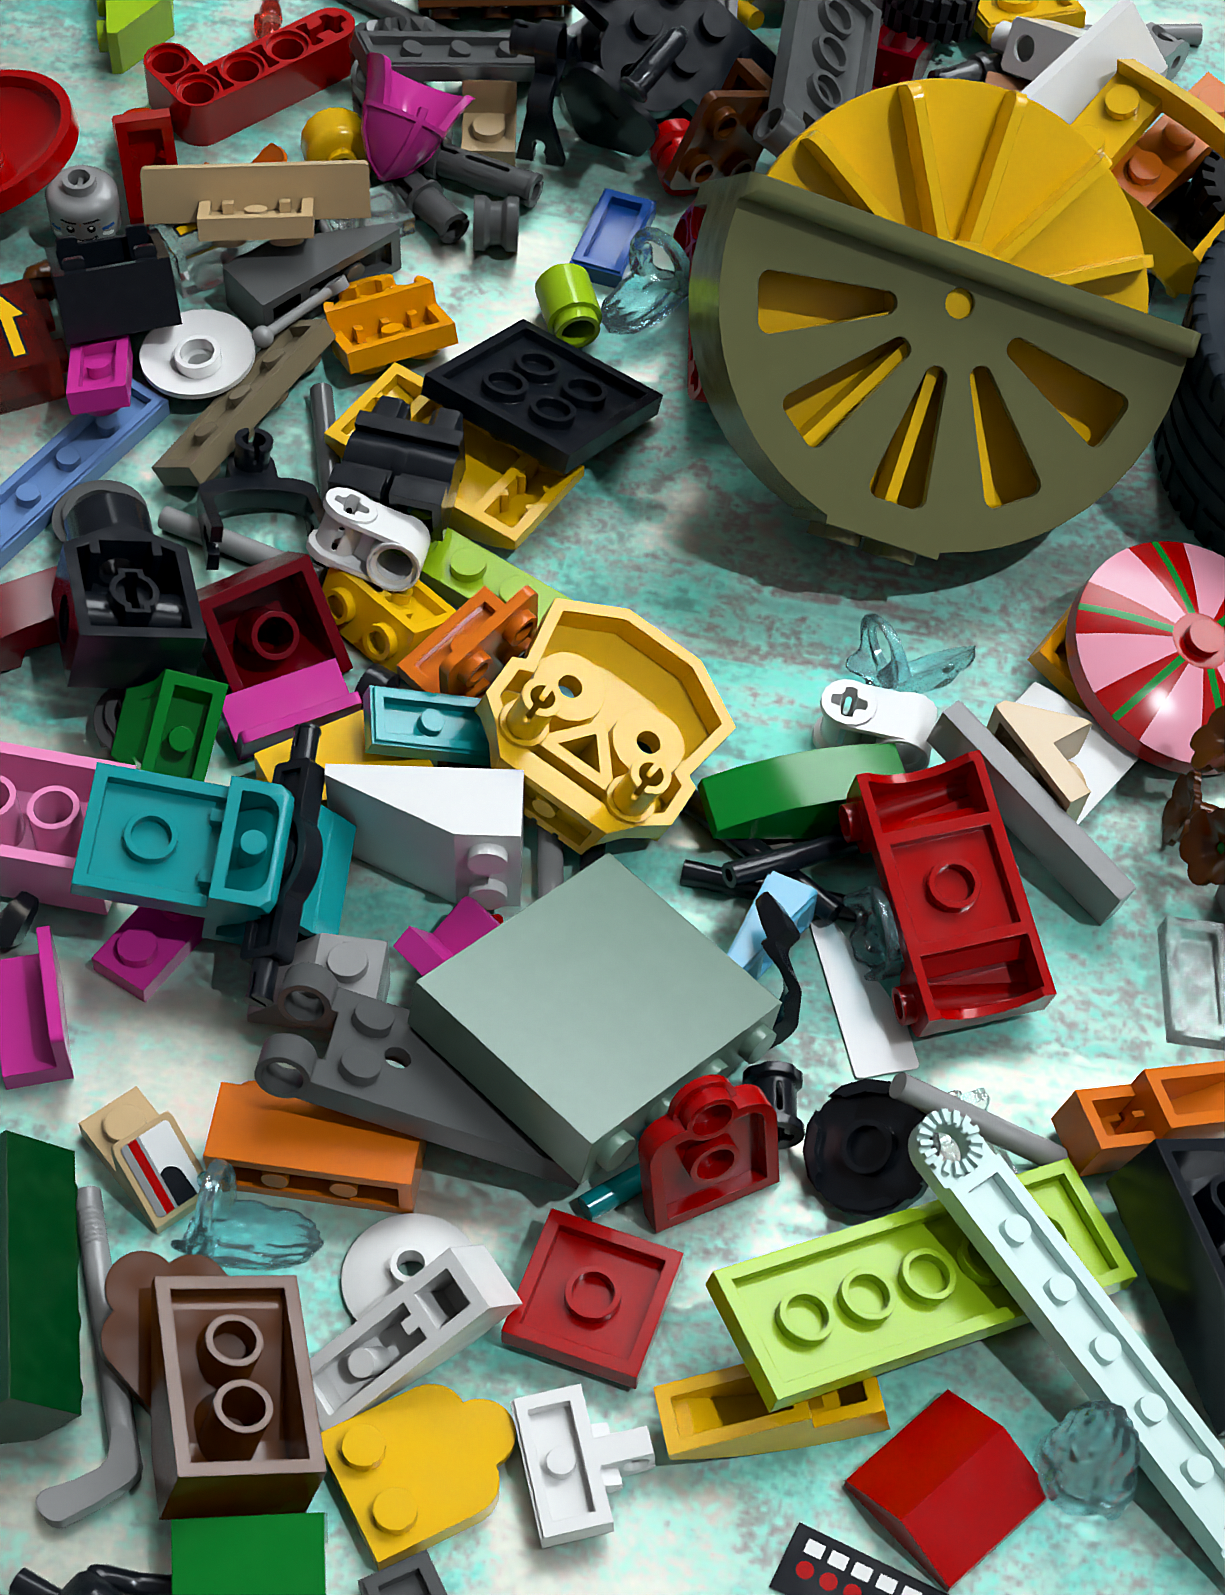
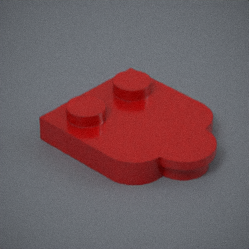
M718 1074L701 1076L683 1086L672 1098L668 1107V1114L655 1120L643 1132L638 1143L644 1214L655 1233L780 1182L777 1113L758 1086L743 1084L733 1087L725 1076Z

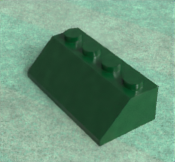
M8 1130L0 1133V1444L37 1440L82 1415L81 1400L83 1396V1383L80 1374L79 1333L81 1330V1315L78 1299L80 1253L77 1247L76 1202L78 1188L75 1182V1151Z

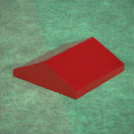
M948 1389L851 1474L844 1483V1486L947 1593L1037 1511L1052 1494L1005 1427Z

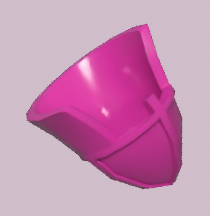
M375 52L367 53V79L360 129L366 159L377 178L381 181H388L405 177L430 160L439 145L445 140L447 133L456 120L475 98L469 95L458 96L418 83L391 70V60L386 55Z

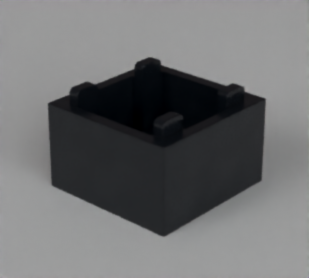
M144 223L130 224L125 227V234L78 242L75 235L56 238V246L45 248L57 311L67 345L182 324L170 256L157 228L147 230Z

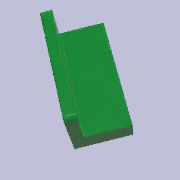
M327 1513L171 1519L172 1595H326L325 1544L328 1543Z

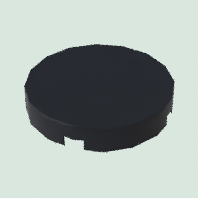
M865 1078L841 1085L828 1096L831 1099L824 1103L820 1112L815 1110L806 1127L802 1152L808 1179L826 1201L851 1216L877 1219L906 1210L919 1200L929 1187L914 1167L908 1152V1141L911 1132L928 1114L891 1098L889 1094L891 1081ZM935 1132L930 1140H933L931 1148H936L937 1152L935 1155L938 1157L940 1155L941 1143L938 1132Z

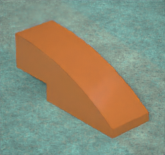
M1225 1060L1143 1069L1131 1084L1075 1090L1051 1117V1121L1063 1147L1067 1149L1068 1158L1079 1177L1120 1170L1155 1139L1225 1138Z

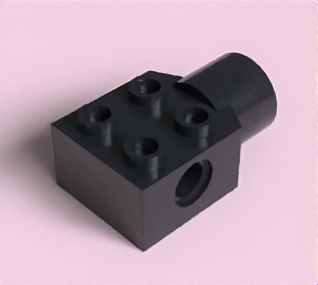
M107 492L92 495L81 500L69 511L64 522L66 542L62 544L51 592L67 687L127 689L156 680L165 668L196 676L207 636L187 547L154 535L148 509L140 500L131 495Z

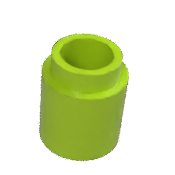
M573 263L556 264L544 271L535 283V293L548 332L576 348L590 344L600 333L602 312L588 272L582 266Z

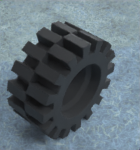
M883 0L881 7L883 23L886 26H893L892 30L898 34L907 32V37L914 40L919 36L923 37L924 42L933 43L934 39H938L942 44H950L951 39L959 43L963 42L964 38L968 39L971 36L980 0Z

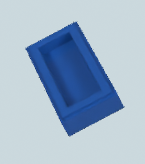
M605 188L569 263L585 268L591 282L622 290L656 216L657 201Z

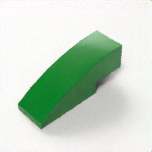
M895 743L857 744L808 750L738 766L702 778L697 785V789L713 839H815L830 835L836 824H840L839 806L847 803V793L857 774L870 772L892 775L903 774L905 770Z

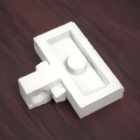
M581 1384L515 1398L513 1401H510L541 1547H551L614 1532V1523L607 1493L623 1489L621 1478L654 1469L656 1466L655 1452L648 1426L610 1434L608 1422L590 1424Z

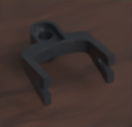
M515 19L509 38L510 55L534 57L535 74L527 97V111L516 158L533 161L536 155V140H540L545 144L543 152L546 164L563 167L566 157L553 117V103L555 96L560 97V81L563 79L562 76H565L577 63L582 62L577 44V36L567 34V25L564 22L542 19L540 24L525 22L522 19Z
M249 428L239 430L235 434V451L227 459L225 478L208 480L198 487L196 509L206 570H218L220 551L218 542H222L224 528L219 515L221 511L248 507L290 510L304 518L307 536L313 530L319 528L323 519L325 509L313 484L300 479L278 477L274 460L270 456L274 440L271 434L263 429L254 428L252 442H248ZM311 556L312 563L326 567Z

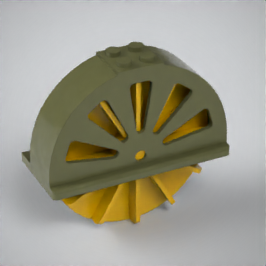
M929 78L889 85L848 100L821 116L790 142L789 146L778 156L765 175L750 171L700 184L694 206L706 211L693 255L689 284V327L693 356L700 383L712 414L729 444L750 471L769 490L794 508L792 516L810 522L806 532L808 534L859 548L860 541L863 539L864 543L861 551L890 561H898L914 566L917 556L938 560L940 553L976 552L1001 548L1034 538L1054 529L1090 507L1107 493L1134 465L1151 442L1169 409L1187 358H1194L1201 337L1199 332L1148 314L1149 286L1147 268L1154 267L1152 254H1144L1140 232L1131 207L1117 179L1109 169L1112 161L1105 152L1097 153L1086 139L1061 117L1041 104L1027 98V95L1022 92L1008 90L984 82L951 78Z

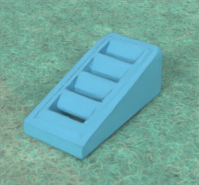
M772 871L771 875H767L755 900L763 892L768 891L785 908L801 935L813 920L818 892L809 885ZM754 900L727 955L753 978L758 980L774 962L761 945L762 940L767 938L761 925Z

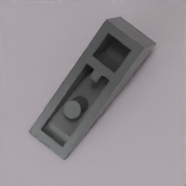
M393 222L316 233L314 238H306L302 243L294 246H276L267 241L222 266L227 307L253 331L260 325L268 327L325 288L327 283L341 275H345L350 283L370 276L392 274L401 269L400 228ZM338 294L324 302L337 303L339 301ZM324 302L298 320L314 319L324 313Z

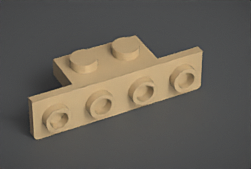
M366 160L143 166L140 171L144 224L197 223L199 242L212 241V244L216 247H239L246 244V240H269L271 244L276 246H294L302 243L306 238H314L315 220L371 218L369 164Z

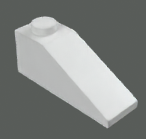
M484 1244L449 1247L310 1358L319 1424L323 1431L383 1403L471 1345L523 1304Z

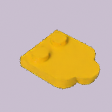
M424 1384L321 1432L325 1463L378 1571L422 1552L482 1522L494 1511L500 1494V1479L497 1468L510 1457L516 1442L514 1421L510 1413L503 1406L488 1399H472L463 1402L448 1387L438 1384Z

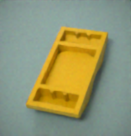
M394 362L324 432V441L343 459L348 439L355 431L354 423L359 410L372 412L382 395L403 399L411 408L410 421L425 424L429 423L433 410H437L442 406L421 395L424 380L422 376ZM463 418L466 470L459 484L448 526L468 539L493 547L516 550L584 476V466L580 464L565 475L558 471L547 469L540 465L537 459L510 444L493 439L487 431Z

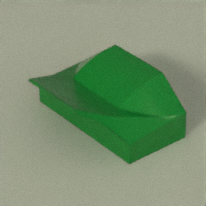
M165 668L156 680L141 686L127 688L110 755L120 763L136 765L138 770L204 782L229 684Z

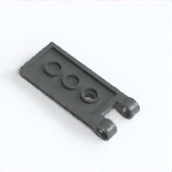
M786 0L768 110L758 121L753 133L754 140L773 156L778 158L792 140L821 116L848 100L872 91L882 11L870 0Z
M309 962L298 963L286 971L277 998V1006L280 1013L295 1024L319 1026L332 1031L323 1059L317 1057V1052L313 1045L301 1036L291 1033H278L267 1038L263 1043L254 1072L257 1084L265 1092L279 1098H297L577 1189L579 1183L407 1024L410 1010L338 987V982L333 973L319 964ZM297 991H307L319 998L306 997ZM386 1060L395 1061L405 1068L394 1067ZM277 1063L289 1064L296 1069L285 1068Z

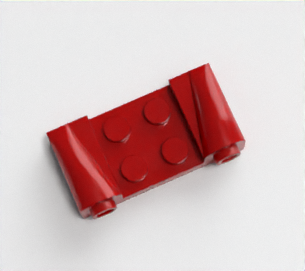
M981 750L970 751L945 763L915 772L892 775L870 772L857 774L847 793V803L839 806V823L845 841L847 843L856 842L862 854L872 852L905 963V968L900 975V986L893 987L892 1003L899 1024L901 1026L910 1025L915 1036L922 1037L1045 1010L1057 992Z

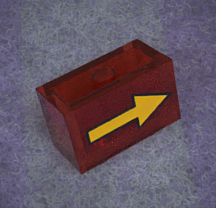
M28 278L0 285V415L66 398L62 374L68 372V353L62 338L52 340L50 333L55 332L56 327L47 298L36 299Z

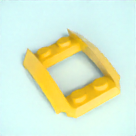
M1117 59L1116 74L1070 125L1086 139L1097 153L1105 152L1112 161V165L1109 168L1110 171L1161 113L1192 132L1225 159V119L1194 95L1135 59ZM1121 187L1138 226L1144 254H1152L1154 267L1147 269L1166 287V294L1176 299L1179 294H1190L1204 254L1211 247L1216 236L1225 230V214L1192 252L1157 216Z

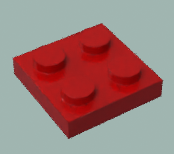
M551 1208L516 1293L523 1304L507 1315L501 1330V1342L636 1389L683 1265L684 1253Z

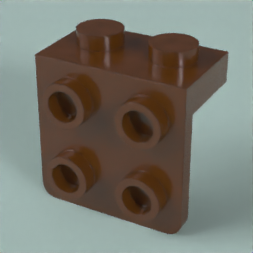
M736 58L721 90L709 91L702 98L664 176V182L672 190H699L702 182L755 171L756 163L764 147L754 140L753 133L758 121L768 110L773 80L752 59Z

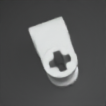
M341 487L330 489L323 500L325 514L320 526L309 534L306 541V549L316 561L327 567L341 569L374 583L384 590L398 592L413 587L420 577L431 542L429 530L424 523L414 516L403 514L370 500L358 491ZM347 508L352 509L351 514L345 512ZM332 543L338 545L336 550L331 548ZM390 549L401 550L408 556L396 555Z
M849 679L834 681L824 689L820 700V709L823 715L817 719L812 732L813 743L816 749L857 744L895 743L905 773L927 768L930 762L932 746L926 740L937 720V707L933 701L915 692H899L866 685ZM850 696L852 701L849 712L843 711L845 700ZM840 729L846 730L842 744L837 743Z

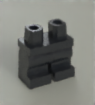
M382 395L372 412L359 410L354 423L355 431L348 439L341 464L335 463L327 481L328 491L337 487L349 488L369 498H373V501L407 515H410L407 511L409 506L432 511V518L420 521L429 530L432 540L443 542L459 484L466 470L463 414L460 411L440 407L437 410H433L428 424L410 421L411 408L409 404L403 399ZM347 508L345 512L351 514L352 509Z

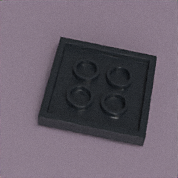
M525 319L516 322L426 373L421 389V395L439 404L442 408L460 411L465 420L487 431L493 439L512 445L537 459L538 463L543 467L558 471L563 475L656 416L663 394Z

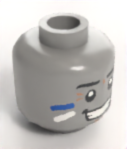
M76 165L61 170L48 183L45 190V198L51 230L57 238L75 235L77 241L82 242L115 236L118 233L122 223L116 182L107 172L94 166Z

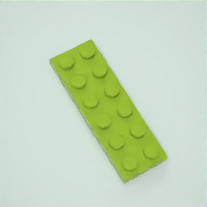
M1069 1158L1015 1174L1106 1295L1127 1289L1137 1277V1274ZM939 1199L714 1270L705 1284L769 1413L1031 1322Z

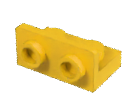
M329 567L322 586L339 633L372 662L379 663L397 673V664L457 611L419 579L413 587L405 591L392 592L341 569Z

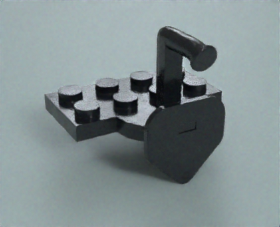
M568 0L601 31L593 48V62L577 63L560 81V89L575 132L580 139L589 144L635 157L641 156L659 138L660 130L655 119L669 116L680 106L693 117L706 93L712 90H721L736 58L752 59L773 80L777 55L718 0Z

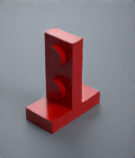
M144 107L134 108L123 114L113 115V118H111L130 224L144 223L140 180L141 168L150 165H178L169 108L158 110ZM145 224V225H146V227H147V226H155V225H162V224Z

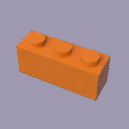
M246 1081L241 1085L221 1082L203 1159L207 1177L213 1188L398 1214L414 1213L428 1141L297 1098L275 1097L261 1089L256 1081Z

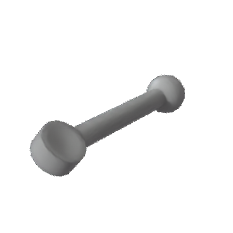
M341 275L327 283L325 288L268 327L262 325L256 327L252 332L254 344L259 348L269 347L273 343L276 334L330 297L348 288L350 284L345 275Z

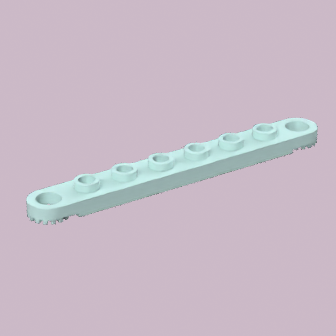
M941 1108L939 1111L929 1113L913 1129L909 1137L908 1152L914 1167L1225 1578V1449L1000 1154L995 1155L985 1143L984 1138L978 1133L980 1131L978 1126L975 1125L973 1127L970 1123L971 1119L967 1115L963 1118L960 1116V1112L955 1109L949 1112L948 1109ZM933 1133H944L957 1143L960 1150V1162L954 1161L951 1164L949 1159L942 1161L943 1156L941 1154L938 1157L935 1155L937 1150L936 1148H931L933 1140H930Z

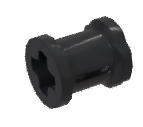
M765 1061L746 1068L742 1075V1085L752 1084L758 1086L777 1113L778 1150L798 1145L804 1140L805 1135L804 1123L801 1119L797 1118V1092L803 1085L802 1071L796 1069L793 1064L782 1061Z

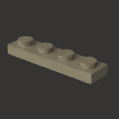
M325 318L295 321L276 334L273 343L269 347L262 348L255 355L253 366L247 376L235 387L219 394L151 467L164 486L199 487L203 482L212 480L219 474L221 470L220 464L235 449V434L243 428H249L250 440L254 435V427L268 411L280 406L287 399L289 388L302 374L309 372L320 363L322 359L321 353L336 338Z

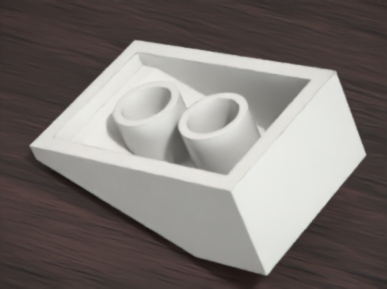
M325 764L324 775L328 809L356 826L352 851L353 857L456 905L463 897L468 896L475 899L486 910H494L503 906L521 907L524 770Z

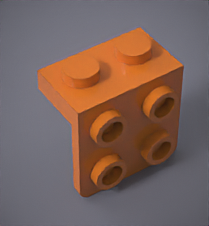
M526 585L504 603L486 586H483L397 664V674L414 691L483 698L512 657H524L537 630L538 594L529 585Z

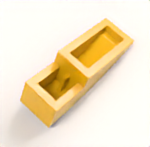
M745 1363L653 1387L670 1460L712 1459L771 1453L837 1442L890 1430L876 1376L770 1413Z

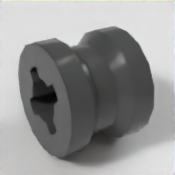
M475 195L473 211L474 251H485L489 246H502L506 252H518L519 197L508 196L501 202L491 201L486 195Z

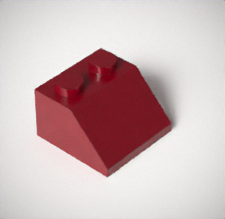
M287 551L196 590L207 636L202 657L217 681L229 684L226 695L336 658L341 673L353 668L309 554Z

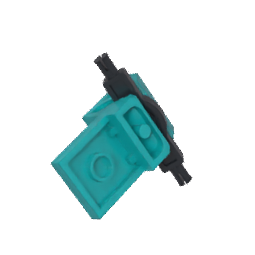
M301 723V725L296 724L294 726L289 761L276 765L272 783L231 776L230 786H224L97 762L71 880L70 894L205 918L202 938L242 945L240 959L251 965L244 1001L257 1007L272 1006L274 1004L273 997L278 969L293 962L296 943L319 933L338 935L356 826L321 805L325 783V768L315 762L319 739L322 734L321 729L309 723Z

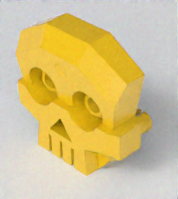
M555 598L543 615L524 657H512L474 710L481 719L489 742L491 769L524 770V815L529 819L534 817L538 820L536 824L550 834L555 832L559 835L557 839L580 855L592 846L622 838H650L658 841L673 824L696 789L690 776L736 728L706 668L699 658L630 609ZM558 686L570 689L574 698L563 695ZM637 742L647 744L652 754L643 752L638 747Z

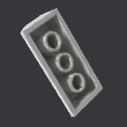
M1119 0L1021 92L1026 94L1027 98L1041 104L1071 125L1116 74L1117 59H1135L1165 78L1168 66L1134 2L1131 0Z

